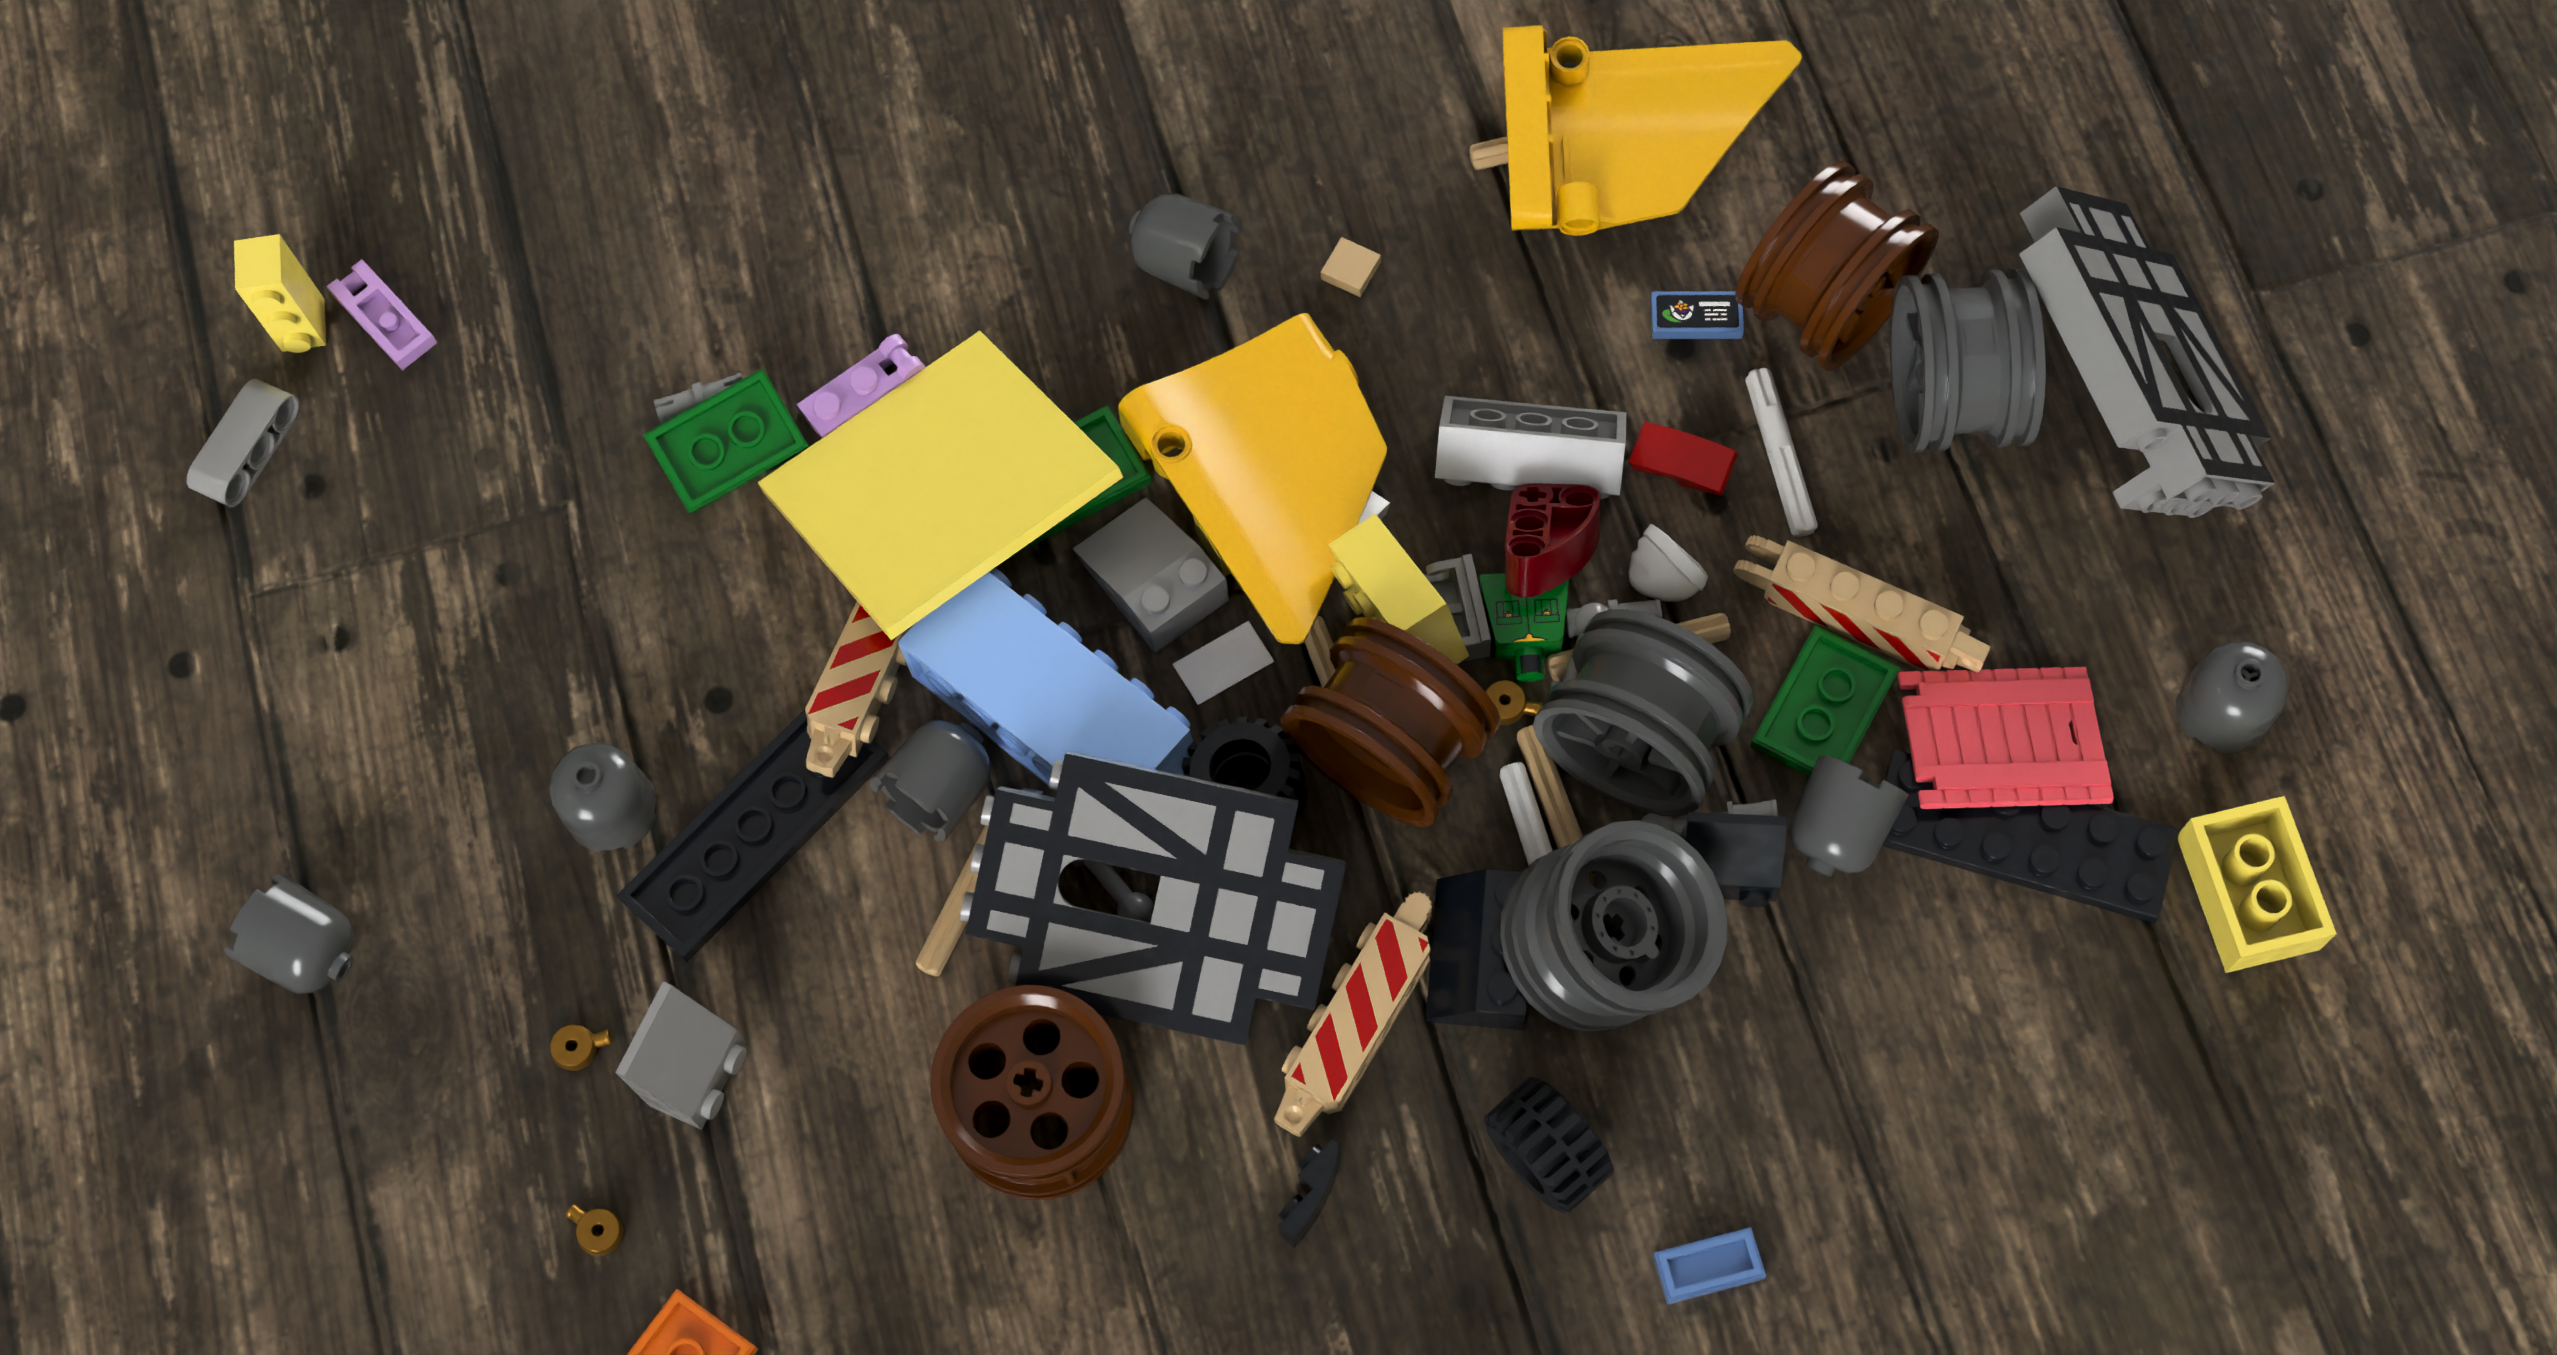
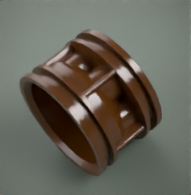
M1022 985L998 990L967 1007L952 1022L937 1047L930 1080L931 1099L936 1117L947 1138L967 1168L992 1189L1011 1197L1026 1200H1049L1068 1196L1089 1186L1100 1178L1121 1153L1129 1136L1133 1119L1134 1100L1130 1078L1116 1039L1109 1026L1091 1006L1078 997L1060 989L1039 985ZM1033 1032L1060 1034L1058 1046L1049 1054L1036 1055L1026 1048L1027 1039ZM991 1051L1003 1053L1006 1057V1063L1003 1071L997 1077L986 1080L980 1079L973 1074L981 1061ZM1074 1069H1088L1099 1077L1098 1087L1088 1097L1075 1098L1065 1092L1063 1080L1067 1073ZM1031 1079H1037L1041 1090H1033L1031 1097H1025L1021 1086L1023 1084L1029 1086ZM994 1105L1005 1107L1010 1113V1124L1007 1130L995 1138H987L980 1135L977 1125L981 1114L987 1108ZM1046 1116L1058 1117L1068 1125V1135L1065 1142L1051 1150L1038 1147L1033 1140V1132L1037 1122Z

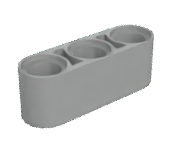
M257 378L248 381L191 464L187 474L188 487L228 507L238 505L245 498L293 425L299 412L298 398Z

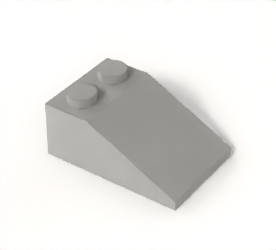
M1147 497L1072 549L1076 557L1154 653L1229 601L1227 580L1200 546Z
M662 982L615 1073L651 1108L702 1130L707 1119L712 1120L719 1112L724 1100V1093L721 1091L730 1074L736 1075L744 1063L747 1049L744 1048L746 1040L734 1027L674 986Z

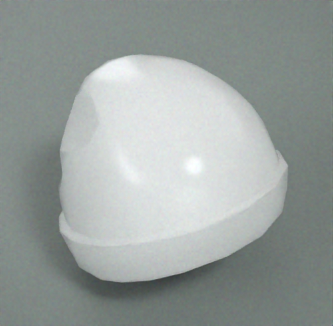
M1652 524L1645 530L1643 537L1638 540L1637 549L1631 554L1628 571L1629 582L1636 591L1652 599L1658 598L1664 602L1686 600L1695 595L1699 590L1702 591L1708 579L1705 570L1692 556L1667 534Z

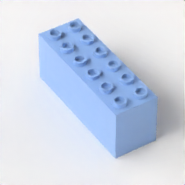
M997 568L992 569L919 620L898 641L913 678L1048 786L1054 761H1063L1065 753L1068 751L1184 775L1181 767L1183 758L1190 757L1188 748L1194 741L1189 729L1191 724L1187 718L1177 709L1169 706L1165 710L1153 701L1154 694L1138 679L1132 678L1130 682L1117 672L1118 666L1104 652L1096 650L1092 653L1081 644V636L1067 623L1061 622L1057 625L1046 617V609L1034 597L1025 594L1022 598L1010 588L1012 584L1009 579Z

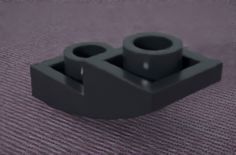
M1333 1139L1324 1148L1319 1144L1315 1145L1300 1161L1298 1167L1302 1171L1298 1175L1299 1185L1308 1194L1305 1198L1297 1194L1279 1214V1217L1283 1220L1278 1225L1280 1236L1294 1249L1317 1220L1333 1188L1340 1160V1145Z

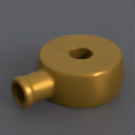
M1502 680L1495 682L1485 691L1497 707L1501 717L1500 725L1513 724L1523 714L1535 717L1542 706L1541 702L1528 701L1522 688L1512 681ZM1505 700L1508 701L1509 704L1503 705L1500 702Z
M568 1025L555 1033L551 1040L550 1051L554 1062L559 1067L565 1070L577 1071L586 1068L592 1063L596 1056L597 1048L612 1045L613 1041L608 1029L593 1034L586 1027ZM577 1044V1048L574 1051H570V1048Z
M576 1203L567 1210L566 1217L577 1224V1241L585 1252L601 1256L610 1254L619 1247L624 1236V1228L620 1217L615 1212L602 1208L586 1212ZM604 1228L603 1234L596 1236L598 1229Z

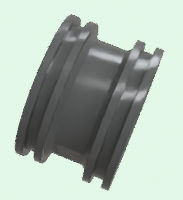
M2012 268L2005 274L2001 270H1986L1981 276L1978 287L1948 289L1942 276L1936 273L1925 274L1921 281L1916 275H1902L1898 280L1891 311L1890 371L1898 430L1908 452L1921 453L1926 449L1927 445L1932 451H1945L1950 447L1954 434L1984 432L1989 444L1995 448L2007 447L2011 441L2017 446H2030L2035 441L2041 425L2045 400V341L2036 288L2025 269Z
M1609 609L1597 613L1589 620L1585 627L1584 635L1574 647L1572 658L1578 672L1576 680L1570 679L1559 682L1551 688L1546 696L1545 704L1538 710L1534 718L1533 728L1536 738L1546 753L1561 768L1592 790L1617 803L1638 811L1660 816L1679 817L1687 815L1688 812H1694L1699 808L1705 791L1709 789L1716 773L1714 760L1709 751L1711 747L1728 744L1737 737L1743 720L1747 718L1754 702L1752 688L1744 674L1721 651L1695 633L1671 621L1648 613L1628 609Z
M1639 820L1619 821L1596 829L1578 838L1575 842L1536 859L1521 871L1508 890L1503 905L1500 939L1504 961L1513 982L1528 1003L1547 1019L1563 1027L1591 1033L1616 1029L1648 1014H1656L1694 998L1710 983L1721 964L1727 943V914L1723 894L1713 871L1699 852L1680 835L1653 823ZM1590 873H1595L1594 886L1589 881ZM1619 977L1625 982L1627 986L1622 985Z

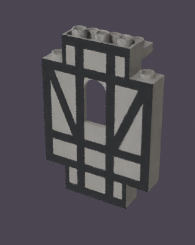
M2058 186L2054 187L2020 213L2035 243L2019 255L2117 446L2140 450L2144 453L2150 465V468L2112 492L2121 509L2139 510L2143 513L2158 512L2165 513L2166 515L2177 514L2194 518L2207 513L2214 507H2235V509L2240 510L2255 504L2262 498L2261 492L2275 484L2257 448L2270 440L2271 436L2174 255L2149 247L2126 203ZM2158 340L2166 342L2201 410L2187 396Z
M1072 751L1065 753L1063 761H1054L1049 789L1057 790L1056 798L1044 796V791L1026 787L1017 790L1003 786L996 789L995 797L986 796L981 815V824L988 826L984 845L977 843L974 849L970 872L978 874L974 893L968 891L965 893L960 920L968 922L965 935L1023 947L1022 953H1013L1009 968L1008 981L1016 982L1015 986L1039 985L1060 989L1083 1000L1100 1015L1244 1046L1247 1043L1256 998L1315 1010L1346 861L1289 849L1298 800ZM1086 859L1160 875L1151 923L1071 905L1063 898L1059 889V877L1063 868L1072 861Z

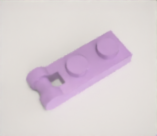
M362 259L351 267L353 272L343 280L339 281L336 278L326 286L339 304L351 314L401 370H404L437 344V341L427 328ZM365 285L366 288L354 297L353 294Z
M893 334L880 344L879 349L796 405L801 415L820 439H822L926 367L917 356L911 357L907 352L908 345L899 334ZM894 363L898 368L888 376L884 369Z

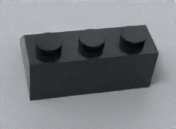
M1483 869L1437 879L1425 1022L1523 1030L1527 1000L1513 982L1504 961L1500 939L1501 912L1508 890L1520 874L1519 871Z

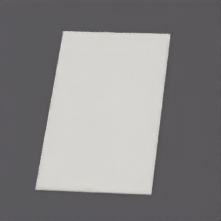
M1247 621L1172 665L1199 705L1275 661L1250 622Z

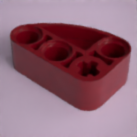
M1531 483L1518 486L1513 490L1505 539V587L1510 594L1524 598L1541 595L1572 578L1588 563L1598 547L1600 538L1601 496L1597 489L1580 484Z

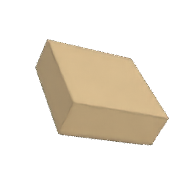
M1341 237L1321 271V280L1361 297L1381 263V255Z

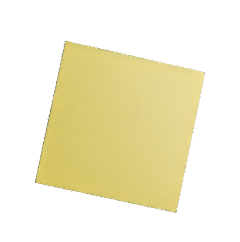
M978 331L757 483L768 499L892 640L1122 479L1123 475L1117 464L981 331Z

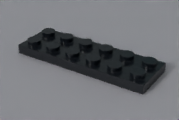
M804 709L616 896L687 963L887 762L890 757L874 740L870 744L864 742L857 758L848 755L833 778L813 772L806 767V757L811 739L807 732V716Z
M1894 749L1885 781L1900 788L1909 795L1882 846L2155 924L2159 919L2179 829L2088 803L2083 805L2062 804L1920 808L1918 792L1920 790H1934L1932 782H1916L1911 754Z

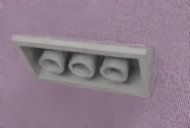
M1445 396L1439 425L1435 478L1445 479V482L1457 486L1469 485L1472 482L1490 483L1492 487L1500 490H1513L1518 486L1531 483L1580 484L1597 489L1601 499L1608 498L1610 495L1620 496L1626 446V412Z

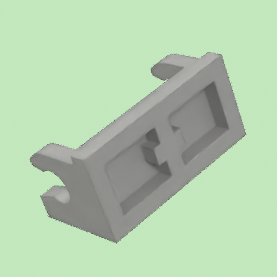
M1472 554L1427 565V575L1424 576L1447 603L1468 651L1469 657L1463 661L1489 657L1491 637Z

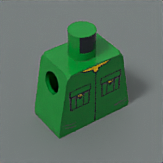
M1505 573L1480 574L1479 588L1490 632L1494 658L1499 661L1515 660L1516 677L1521 682L1542 680L1545 677L1544 658L1562 651L1569 579L1541 595L1524 598L1512 595L1506 590Z

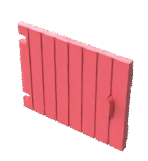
M2086 667L2017 668L2015 670L1981 669L1979 672L1973 670L1898 672L1900 689L1916 690L1917 693L1915 696H1905L1902 698L1916 782L1920 783L1932 782L1934 789L1920 790L1918 792L1920 808L1941 809L2112 803L2114 799L2107 760L2105 759L2094 707L2093 693Z

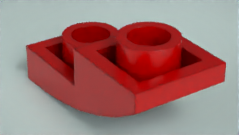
M1644 422L1628 463L1634 470L1675 479L1682 487L1722 496L1738 453L1731 448L1683 431Z

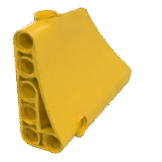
M1543 25L1502 27L1512 231L1559 228L1564 234L1582 236L1594 233L1600 229L1678 214L1686 207L1706 178L1754 117L1798 68L1802 60L1801 53L1791 42L1786 40L1589 52L1588 46L1583 40L1570 36L1559 39L1552 48H1547V31L1543 28ZM1566 61H1574L1579 65L1574 68H1565L1560 64Z
M1308 313L1298 314L1250 341L1201 364L1142 385L1129 392L1120 401L1118 406L1121 427L1141 457L1147 461L1152 460L1155 471L1160 476L1169 479L1275 639L1285 644H1301L1309 636L1335 579L1330 565L1336 561L1328 544L1359 524L1387 455L1386 443L1358 386L1359 380L1352 364L1341 350H1333ZM1175 447L1183 449V452L1175 457L1163 455Z

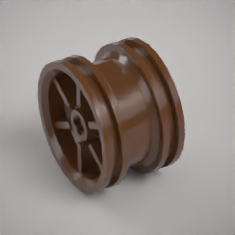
M1844 160L1835 162L1821 171L1781 212L1752 253L1741 274L1735 292L1736 302L1748 309L1753 307L1754 315L1761 321L1768 322L1781 315L1803 332L1799 344L1800 351L1812 358L1818 355V365L1827 371L1837 369L1850 360L1890 318L1894 291L1898 280L1902 275H1916L1919 278L1939 238V230L1929 223L1920 225V216L1912 210L1901 211L1892 217L1870 200L1874 189L1873 181L1863 174L1856 175L1855 168Z
M1354 618L1344 629L1343 637H1340L1329 650L1330 660L1336 670L1323 688L1317 686L1303 687L1294 699L1295 706H1290L1280 718L1281 727L1287 738L1291 737L1297 751L1325 777L1345 792L1390 818L1417 827H1428L1439 816V808L1446 805L1452 797L1453 787L1446 774L1458 757L1476 758L1482 754L1487 747L1488 739L1494 736L1500 728L1501 717L1495 704L1477 682L1437 649L1394 625L1377 619Z

